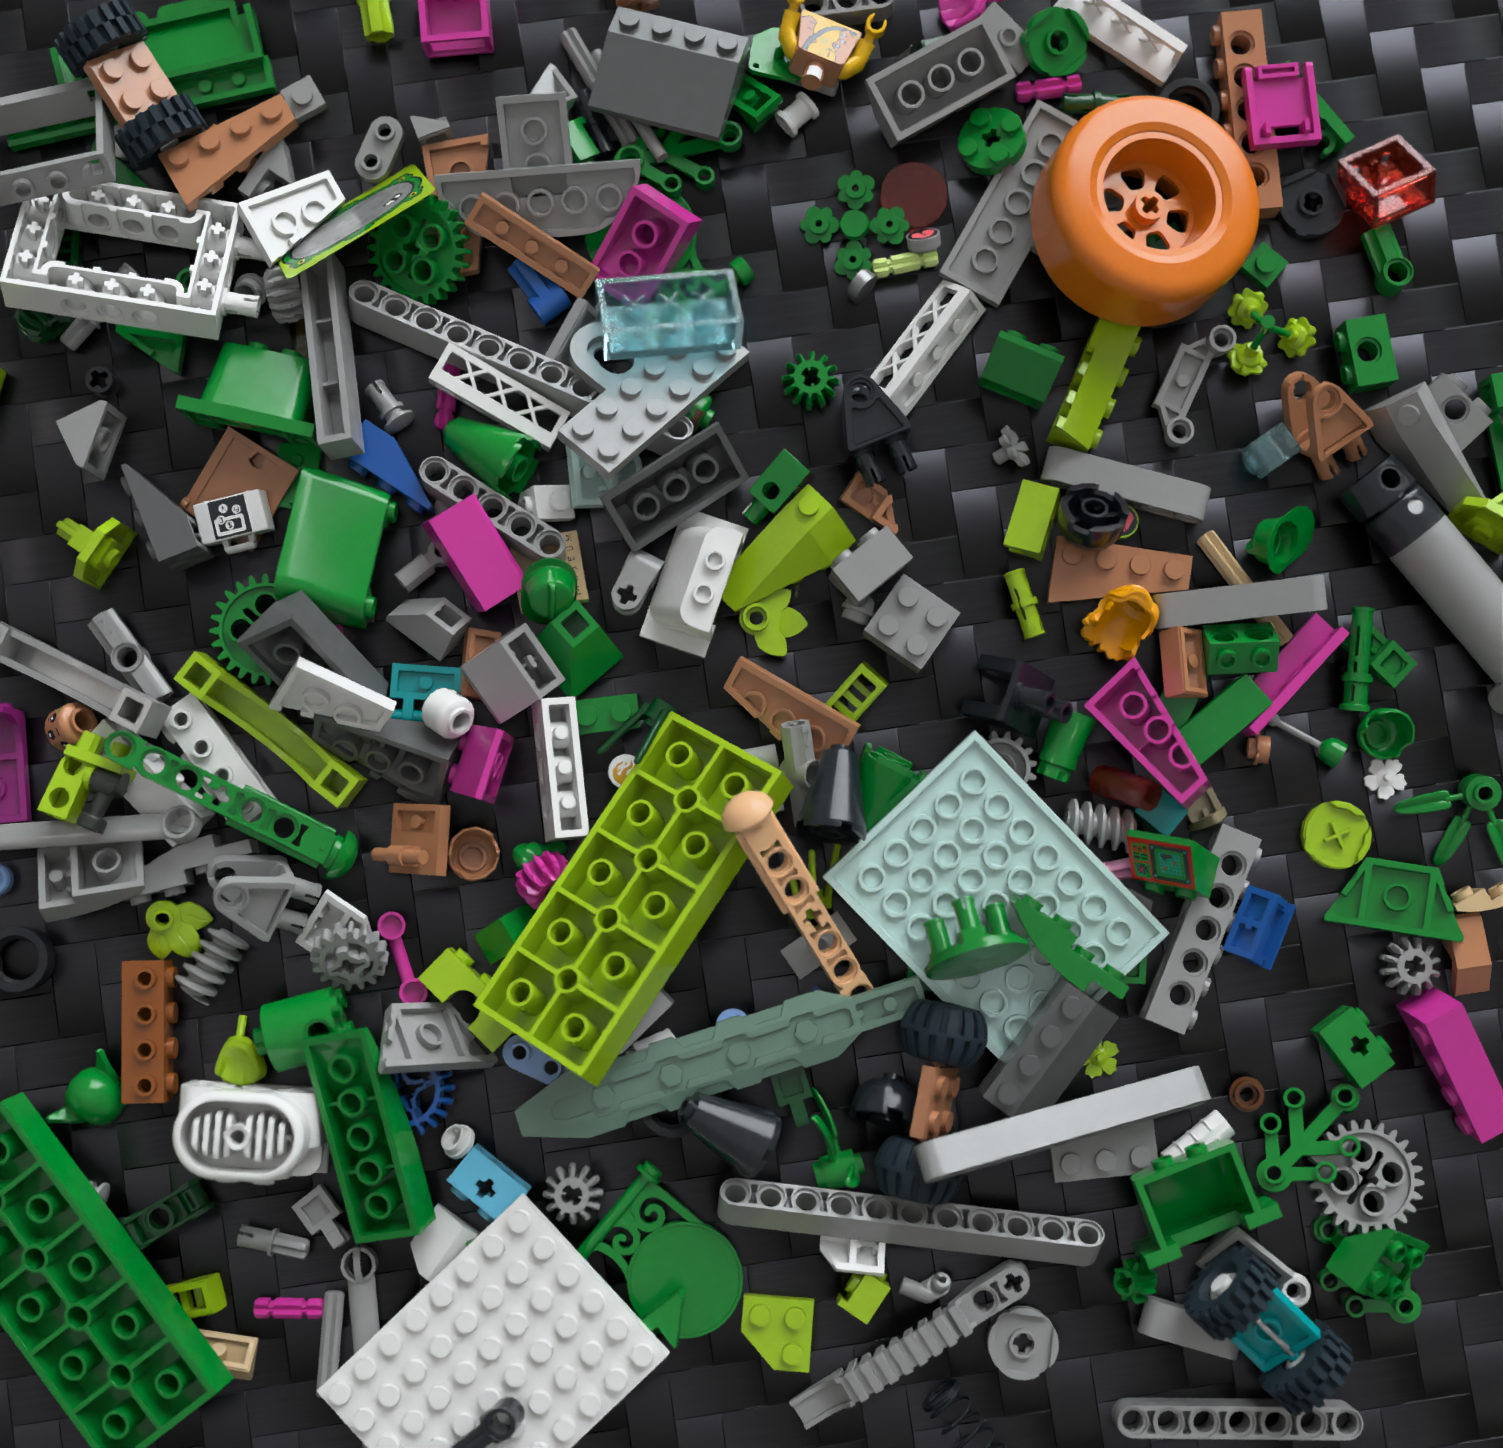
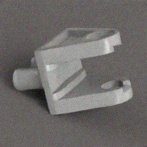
M220 855L212 859L206 869L209 885L214 889L212 897L215 907L228 918L265 942H269L276 927L301 935L304 930L300 926L306 927L308 916L306 913L285 908L288 900L291 897L307 902L310 905H315L318 899L314 898V896L320 898L322 892V885L320 883L295 877L294 873L291 872L287 858L280 855ZM229 867L235 871L234 876L222 878L220 881L214 876L218 868ZM221 895H223L225 898H227V899L230 900L231 902H226V901L222 900V899H221Z

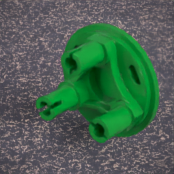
M964 897L966 909L963 908L961 898H958L951 902L960 930L957 934L958 941L953 946H951L944 919L936 918L923 923L931 950L929 954L930 960L924 971L926 977L932 980L959 979L985 973L1005 966L1024 956L1030 950L1029 941L1011 931L1003 902L992 903L982 909L990 932L988 934L985 926L980 924L974 897Z

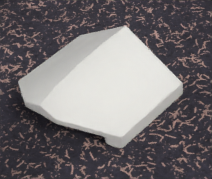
M327 889L309 917L306 927H303V933L297 937L295 942L311 952L315 937H321L324 928L333 932L335 923H339L342 928H348L349 922L353 921L357 929L366 924L368 925L367 932L372 933V930L364 913Z
M439 1203L434 1208L436 1219L420 1235H416L410 1243L418 1272L429 1282L466 1248L467 1241L475 1239L481 1234V1232Z
M820 1235L819 1250L835 1271L884 1276L886 1243Z

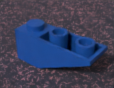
M365 419L362 423L365 454L346 457L350 461L347 467L362 477L369 473L378 479L375 485L386 493L394 495L395 492H398L407 498L404 504L415 512L422 514L425 510L434 515L435 509L394 437Z

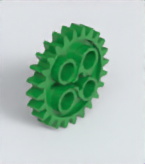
M430 194L380 224L378 231H369V235L375 238L376 242L375 244L368 245L367 249L375 251L376 256L368 261L370 264H378L379 268L373 273V276L384 278L381 286L425 305H436L437 300L446 301L448 299L447 292L458 291L454 281H465V277L460 273L461 268H470V265L463 258L464 255L472 254V250L464 248L463 243L469 241L471 236L461 234V230L466 225L464 222L455 221L459 214L458 210H447L450 202L438 200L437 195ZM409 221H410V224H411V231H410V233H408V230H407ZM437 232H439L440 234V241L438 244L436 242ZM402 255L403 264L400 267L399 258ZM429 265L431 266L430 278L428 277L427 273Z
M263 574L262 582L258 584L253 576H249V586L246 588L239 581L235 582L238 590L236 594L227 590L224 591L229 601L227 604L216 602V605L222 610V614L211 615L210 618L219 623V627L209 629V633L219 636L220 639L214 641L211 645L215 649L223 648L224 651L217 658L219 661L231 660L226 668L229 672L239 667L238 678L243 681L248 674H251L253 685H257L260 678L264 677L266 685L271 687L273 680L237 644L238 639L234 637L233 633L234 628L239 623L245 622L250 625L254 623L244 614L246 608L250 609L259 618L262 614L258 612V604L262 599L272 598L277 601L274 594V583H270L268 575Z

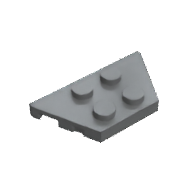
M450 1002L392 1003L385 1010L378 1065L379 1074L491 1068L498 1061V1058L494 1052H490L487 1055L474 1040L476 1036L468 1029L470 1025L463 1021L460 1013Z

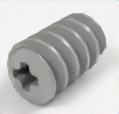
M1072 798L1065 808L1062 819L1077 837L1080 834L1084 836L1085 845L1089 846L1093 837H1097L1098 848H1103L1108 839L1111 840L1113 851L1117 850L1121 842L1125 843L1126 853H1129L1126 838L1128 829H1137L1136 818L1134 819L1133 811L1130 809H1125L1120 817L1118 807L1112 806L1108 813H1106L1105 805L1098 804L1093 811L1091 802L1085 801L1079 809L1077 799Z
M208 928L207 931L213 940L210 942L200 939L199 943L205 950L204 953L192 951L191 955L197 963L195 965L184 963L182 966L188 972V976L176 974L174 977L184 992L206 1006H209L210 1002L205 995L214 997L218 994L214 984L223 985L226 982L222 972H233L234 966L229 960L240 961L242 959V955L237 948L247 950L250 947L243 939L224 928H220V930Z

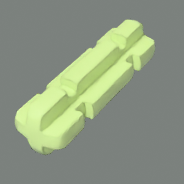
M935 249L925 253L907 252L893 255L887 260L886 257L875 259L872 262V271L878 279L887 277L889 273L897 275L920 270L921 266H924V269L934 267L939 261L938 253Z

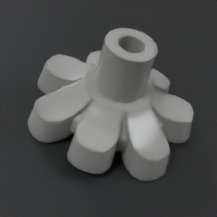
M1006 425L1001 430L1002 436L999 438L1002 448L993 453L994 460L999 465L1008 459L1014 460L1020 467L1030 464V459L1025 454V452L1029 451L1027 444L1024 441L1018 443L1017 434Z

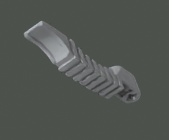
M1009 1259L972 1281L948 1303L947 1307L944 1309L939 1307L934 1310L933 1318L930 1321L925 1317L918 1322L916 1330H913L911 1327L904 1331L902 1339L899 1340L898 1336L890 1340L887 1348H885L884 1344L876 1348L873 1357L868 1352L862 1356L860 1363L857 1358L849 1362L845 1373L841 1367L792 1398L789 1403L794 1407L804 1423L805 1429H809L842 1409L855 1406V1403L858 1401L862 1403L869 1399L871 1393L875 1392L877 1394L884 1389L886 1384L890 1383L892 1385L897 1382L899 1376L903 1374L906 1376L913 1372L915 1366H922L928 1362V1358L934 1355L936 1357L943 1353V1349L948 1345L952 1347L957 1344L958 1339L962 1335L967 1337L972 1334L973 1328L979 1323L1022 1298L1030 1287L1027 1266L1017 1259ZM1012 1273L1015 1277L1019 1276L1020 1283L1015 1285L1013 1281L1008 1282L1007 1274ZM986 1290L993 1295V1299L990 1303L980 1304L974 1299V1295L978 1291Z

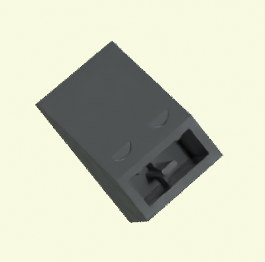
M126 463L122 464L121 467L125 476L121 477V483L126 494L129 497L133 496L137 508L133 509V513L140 528H145L150 540L146 541V547L151 558L154 561L158 560L163 566L175 572H180L215 558L211 546H205L201 543L202 537L196 520L147 478Z

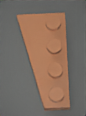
M279 94L157 155L191 213L200 206L199 200L209 192L214 195L224 187L222 183L236 171L239 173L250 166L249 161L259 152L266 153L299 126L283 96Z
M488 133L421 145L427 180L435 188L431 195L438 196L433 178L435 174L487 170L490 140ZM466 227L461 230V234L469 235L471 239L463 244L464 248L472 250V254L464 255L463 260L470 265V268H461L460 273L463 276H470L480 273L482 237L468 231L469 229ZM437 232L438 243L440 241L439 232Z
M1057 536L1054 544L1046 605L1058 604L1059 602L1102 599L1109 590L1132 584L1140 585L1150 595L1187 591L1189 589L1193 556L1112 544L1110 547L1100 551H1085L1069 544L1063 536Z
M743 656L737 660L723 687L754 718H758L770 729L769 732L779 741H782L780 724L799 719L809 720L814 756L819 761L823 751L830 749L833 744L850 746L861 726L858 722Z

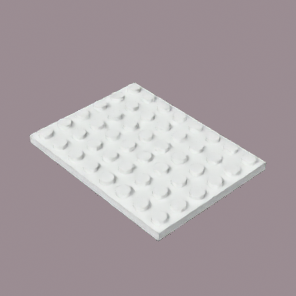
M523 1193L335 1372L317 1392L367 1448H450L480 1424V1416L504 1397L515 1398L522 1404L525 1413L524 1420L509 1439L502 1441L500 1444L492 1442L486 1448H571L669 1355L670 1351ZM497 1413L501 1423L511 1425L510 1418L506 1414Z

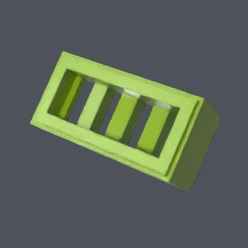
M863 661L825 704L830 707L835 706L842 714L857 721L887 688L889 682L868 663ZM861 674L876 687L873 692L858 679ZM851 685L867 698L864 702L849 690ZM842 695L857 708L854 713L839 700Z
M218 1272L166 1285L176 1300V1293H179L182 1308L190 1318L215 1314L227 1306L221 1276ZM192 1289H193L194 1295H195V1300H196V1304H197L196 1307H194L193 1299H192V1295H191V1291H190V1290H192Z

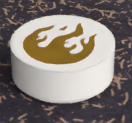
M619 755L609 765V778L618 788L635 765V757L632 755Z

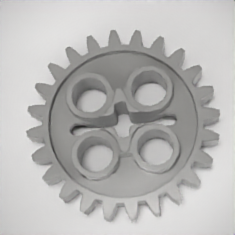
M1367 1119L1362 1121L1360 1129L1356 1121L1351 1120L1347 1122V1131L1339 1124L1334 1126L1335 1135L1329 1131L1323 1133L1322 1136L1325 1141L1340 1140L1346 1135L1355 1136L1365 1151V1159L1363 1162H1359L1355 1158L1348 1159L1342 1155L1308 1156L1307 1160L1315 1165L1322 1161L1331 1162L1336 1167L1337 1173L1342 1174L1347 1180V1187L1344 1191L1338 1190L1334 1183L1325 1185L1319 1181L1306 1186L1309 1190H1317L1319 1194L1312 1199V1203L1323 1202L1325 1205L1320 1215L1324 1216L1332 1213L1334 1215L1331 1223L1333 1227L1345 1222V1233H1351L1356 1226L1358 1234L1368 1233L1369 1227L1371 1232L1382 1230V1226L1385 1229L1392 1228L1396 1230L1393 1220L1401 1225L1406 1224L1408 1221L1403 1211L1409 1214L1415 1213L1417 1210L1410 1201L1422 1199V1196L1414 1191V1187L1424 1185V1181L1414 1177V1173L1423 1170L1422 1166H1412L1411 1160L1418 1155L1417 1152L1406 1154L1404 1151L1409 1141L1404 1140L1397 1143L1395 1141L1397 1130L1384 1134V1123L1377 1124L1372 1130L1370 1120ZM1347 1141L1342 1147L1344 1151L1352 1153V1146L1355 1143ZM1381 1152L1382 1157L1367 1174L1366 1179L1370 1183L1360 1186L1352 1204H1348L1347 1199L1362 1181L1363 1177L1359 1173L1368 1170L1373 1164L1376 1153ZM1384 1165H1389L1394 1169L1396 1178L1393 1183H1389L1383 1178L1382 1169ZM1323 1167L1319 1170V1175L1324 1179H1328L1333 1175V1171L1329 1167ZM1367 1193L1373 1195L1377 1201V1208L1374 1213L1368 1211L1364 1206L1363 1199Z

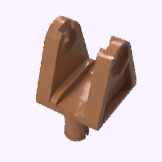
M1295 371L1284 379L1281 385V400L1286 443L1288 448L1311 458L1320 480L1324 481L1334 478L1330 470H1333L1334 475L1339 474L1340 468L1332 455L1339 449L1343 448L1346 459L1351 462L1361 459L1358 451L1361 452L1362 456L1368 453L1367 447H1365L1360 435L1374 426L1373 421L1339 386L1328 381L1319 383L1313 376L1302 371ZM1303 380L1307 385L1306 392L1301 398L1296 399L1294 396V384Z

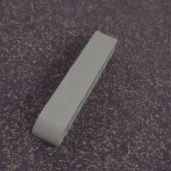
M1126 1397L1116 1401L1111 1411L1112 1420L1120 1432L1126 1437L1133 1439L1348 1441L1357 1438L1363 1431L1364 1425L1360 1413L1345 1401L1338 1399H1324V1405L1320 1408L1313 1406V1422L1305 1427H1302L1300 1422L1302 1416L1306 1413L1302 1411L1301 1415H1295L1293 1412L1290 1414L1275 1399ZM1131 1410L1138 1412L1137 1420L1133 1424H1122V1418L1126 1412ZM1173 1411V1419L1169 1424L1158 1425V1417L1162 1412ZM1201 1411H1207L1208 1420L1206 1423L1200 1426L1194 1425L1195 1415ZM1238 1411L1243 1412L1242 1422L1237 1426H1230L1229 1419L1231 1415ZM1271 1412H1278L1279 1418L1276 1424L1269 1427L1265 1426L1267 1415ZM1348 1412L1349 1421L1347 1424L1337 1427L1336 1420L1338 1416Z

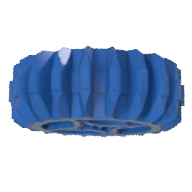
M447 1070L444 1073L441 1071H429L431 1075L425 1077H416L411 1072L393 1073L397 1091L400 1090V1087L404 1086L403 1080L406 1081L407 1085L423 1083V1085L417 1087L411 1093L414 1096L413 1098H410L408 1093H399L402 1104L412 1116L408 1117L412 1132H414L415 1126L417 1132L423 1135L427 1132L425 1121L432 1128H436L439 1122L434 1114L443 1118L449 1114L441 1104L452 1105L454 1103V1098L445 1095V1091L455 1090L456 1084H445L444 1079L454 1074L453 1070ZM435 1085L433 1103L427 1112L422 1114L420 1108L422 1105L420 1099L421 1092Z

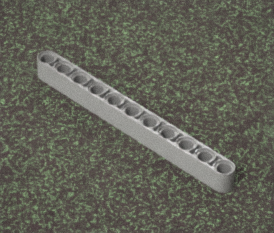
M359 280L354 282L349 288V316L357 325L438 360L450 342L570 412L569 416L574 417L600 395L598 391L580 378L572 367L374 282ZM452 353L446 363L468 372L465 360ZM470 364L472 372L480 370L479 368ZM489 374L478 376L497 385L495 378ZM501 382L503 388H511L508 385ZM518 391L515 392V393L520 394V395H522V396L525 397V395H523L522 393H520V392H518ZM683 416L646 449L661 456L665 455L692 437L693 423L689 418Z
M730 1178L721 1185L717 1206L719 1218L724 1223L730 1225L1076 1266H1089L1096 1261L1105 1236L1102 1227L1095 1221L1088 1219L953 1203L929 1205L892 1196L741 1178Z

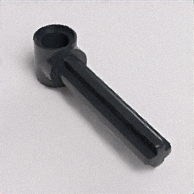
M512 1397L501 1398L491 1409L480 1416V1424L450 1448H486L492 1442L500 1444L502 1441L509 1439L524 1420L525 1413L522 1404ZM497 1413L506 1414L510 1418L511 1425L501 1423Z

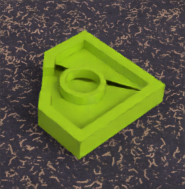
M744 1293L741 1332L773 1370L809 1373L814 1298Z

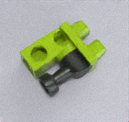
M84 730L76 746L67 744L63 752L65 756L60 761L37 809L53 818L103 835L107 821L102 817L112 799H118L127 793L129 782H133L137 772L133 769L130 771L112 762L108 757L100 756L106 739ZM114 741L110 751L116 757L121 758L129 755L132 747ZM89 793L94 794L89 812H81Z

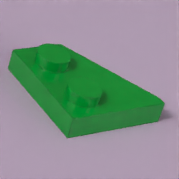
M116 324L115 332L175 375H181L188 335Z

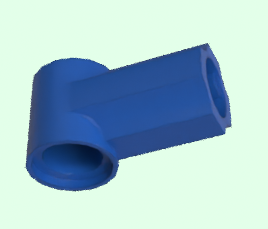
M516 259L507 269L528 298L529 306L543 325H546L572 306L569 298L558 284L521 260Z

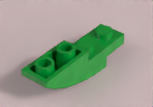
M1013 894L1010 900L1026 934L1059 973L1083 992H1085L1093 980L1120 999H1123L1130 988L1122 981L1125 975L1108 963L1104 968L1094 963L1092 960L1095 955L1079 944L1074 949L1071 948L1078 938L1070 930L1073 926L1071 922L1057 913L1052 918L1040 911L1044 905L1028 894H1025L1023 899Z

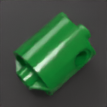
M331 986L261 1005V1027L253 1029V1038L258 1054L260 1056L268 1054L274 1069L279 1073L307 1065L300 1041L303 1038L354 1030L353 1021H347L344 1008L348 1006L344 989L342 987L335 989ZM319 1022L324 1023L327 1027L320 1025Z

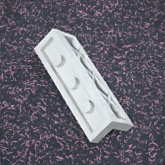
M1058 0L1054 7L1058 6L1076 11L1088 27L1090 41L1159 87L1164 85L1188 46L1121 0Z
M944 279L941 281L870 376L879 386L886 376L893 374V378L885 388H880L905 417L986 309L971 289ZM948 292L954 294L949 303L940 306L941 301ZM934 320L929 330L920 333L925 323ZM913 347L914 350L909 357L900 360L903 352Z
M450 342L429 376V383L509 430L532 436L540 442L541 448L547 452L550 451L556 440L558 429L564 425L570 415V412ZM452 353L465 360L468 370L467 374L454 377L442 370ZM470 364L479 368L480 370L472 372ZM485 374L491 375L495 378L499 391L483 394L477 390L474 377ZM470 378L472 387L461 380ZM501 382H503L511 388L503 390ZM517 391L522 393L526 397L529 409L514 412L507 407L504 395ZM500 396L502 404L492 398ZM531 399L541 406L533 407ZM549 409L560 416L552 432L538 426L535 412ZM530 414L532 421L526 419L522 415Z

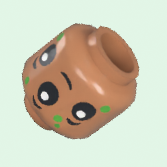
M72 702L49 713L45 720L44 730L51 745L58 750L64 751L67 744L76 746L84 730L92 732L98 726V721L92 709L87 705Z

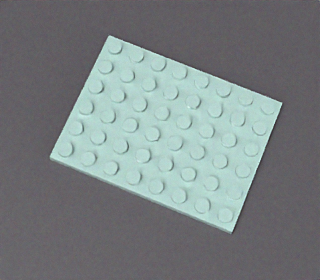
M975 730L867 832L865 841L860 839L857 844L853 845L822 875L833 889L942 1001L976 1009L984 1015L988 1027L986 1047L998 1059L1062 975L1041 954L1026 934L1010 900L1013 894L1022 899L1025 894H1028L1044 905L1040 911L1052 918L1057 913L1071 922L1073 926L1070 930L1078 936L1071 948L1074 949L1079 944L1095 955L1092 960L1094 963L1102 968L1108 963L1124 975L1129 973L1170 934ZM964 897H974L980 924L985 926L988 934L990 932L982 909L989 904L1003 902L1011 931L1029 941L1030 950L1024 956L1005 966L985 973L959 979L932 980L926 977L924 971L930 960L929 954L931 950L923 923L936 918L944 919L950 943L953 946L958 941L957 934L960 930L951 902L958 898H961L963 908L966 909ZM1092 980L1085 992L1099 1001L1108 990Z

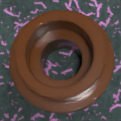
M1243 1076L1234 1080L1230 1085L1228 1092L1229 1100L1236 1109L1243 1112H1252L1262 1105L1264 1089L1256 1079ZM1248 1087L1251 1091V1096L1248 1100H1242L1240 1092L1243 1088Z

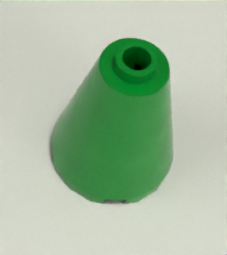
M464 416L450 420L444 428L445 445L485 485L509 500L512 499L508 496L510 493L515 491L519 494L524 490L538 467L539 461L534 456L536 450L541 452V445L532 436L530 437L529 435Z
M870 742L865 743L859 759L867 832L927 776L922 769H920L918 775L911 771L913 763L886 748L878 746L876 751L871 750L872 743Z

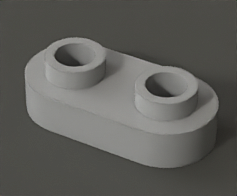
M383 116L374 120L355 159V167L361 179L367 183L378 184L384 181L389 176L402 148L405 136L400 123L396 119ZM383 129L391 130L390 135L386 137L380 136V132ZM376 159L377 164L374 167L366 166L367 161Z

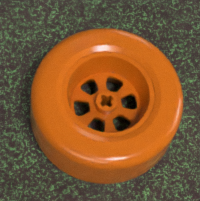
M1158 96L1124 97L1105 103L1082 117L1065 135L1044 165L1036 181L1031 201L1030 225L1032 238L1039 259L1055 285L1076 305L1112 323L1135 327L1158 326L1179 320L1195 312L1212 298L1242 267L1256 239L1260 216L1259 195L1254 174L1242 150L1227 131L1212 118L1187 104L1173 99ZM1121 176L1141 179L1142 188L1137 190L1129 189ZM1155 187L1160 189L1169 199H1163L1162 196L1155 191ZM1105 191L1112 193L1121 200L1120 211H1108L1104 199ZM1168 213L1179 214L1183 233L1176 231L1167 224ZM1118 225H1125L1133 233V238L1131 239ZM1152 234L1159 235L1166 244L1167 250L1147 247L1146 236Z

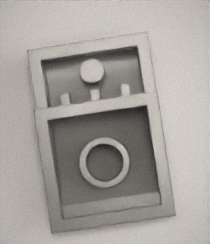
M143 841L37 848L39 911L46 922L97 911L119 903L146 889Z

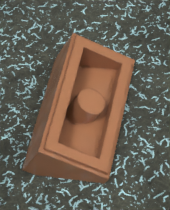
M1178 625L1161 631L1159 639L1165 697H1208L1202 631Z

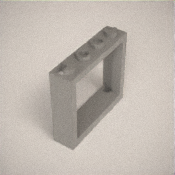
M89 78L0 97V136L96 115V151L0 171V206L116 181L114 116ZM95 90V96L90 97L88 91ZM99 159V163L91 165L90 161Z

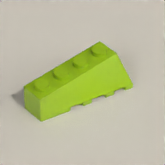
M1098 317L1048 434L1047 442L1087 453L1089 448L1096 449L1103 434V431L1098 429L1102 417L1108 419L1116 403V400L1111 398L1116 386L1122 387L1128 375L1129 369L1124 367L1128 356L1134 357L1141 344L1142 338L1137 336L1140 327L1116 324Z

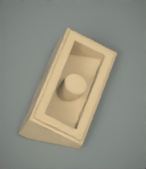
M199 1329L234 1378L252 1380L259 1338Z

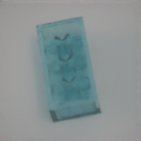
M733 268L595 279V310L604 361L735 350L742 347L744 320Z

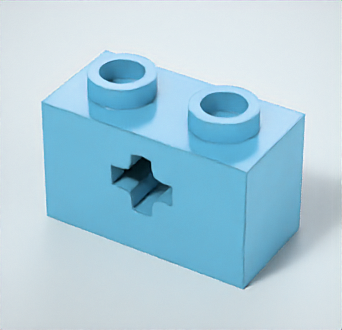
M479 1143L473 1146L447 1179L452 1184L450 1190L461 1200L466 1202L470 1199L479 1206L477 1212L490 1223L500 1216L521 1194L524 1193L526 1195L532 1187ZM491 1179L494 1182L492 1185L493 1191L490 1190L485 1194L480 1190L483 1187L482 1182Z

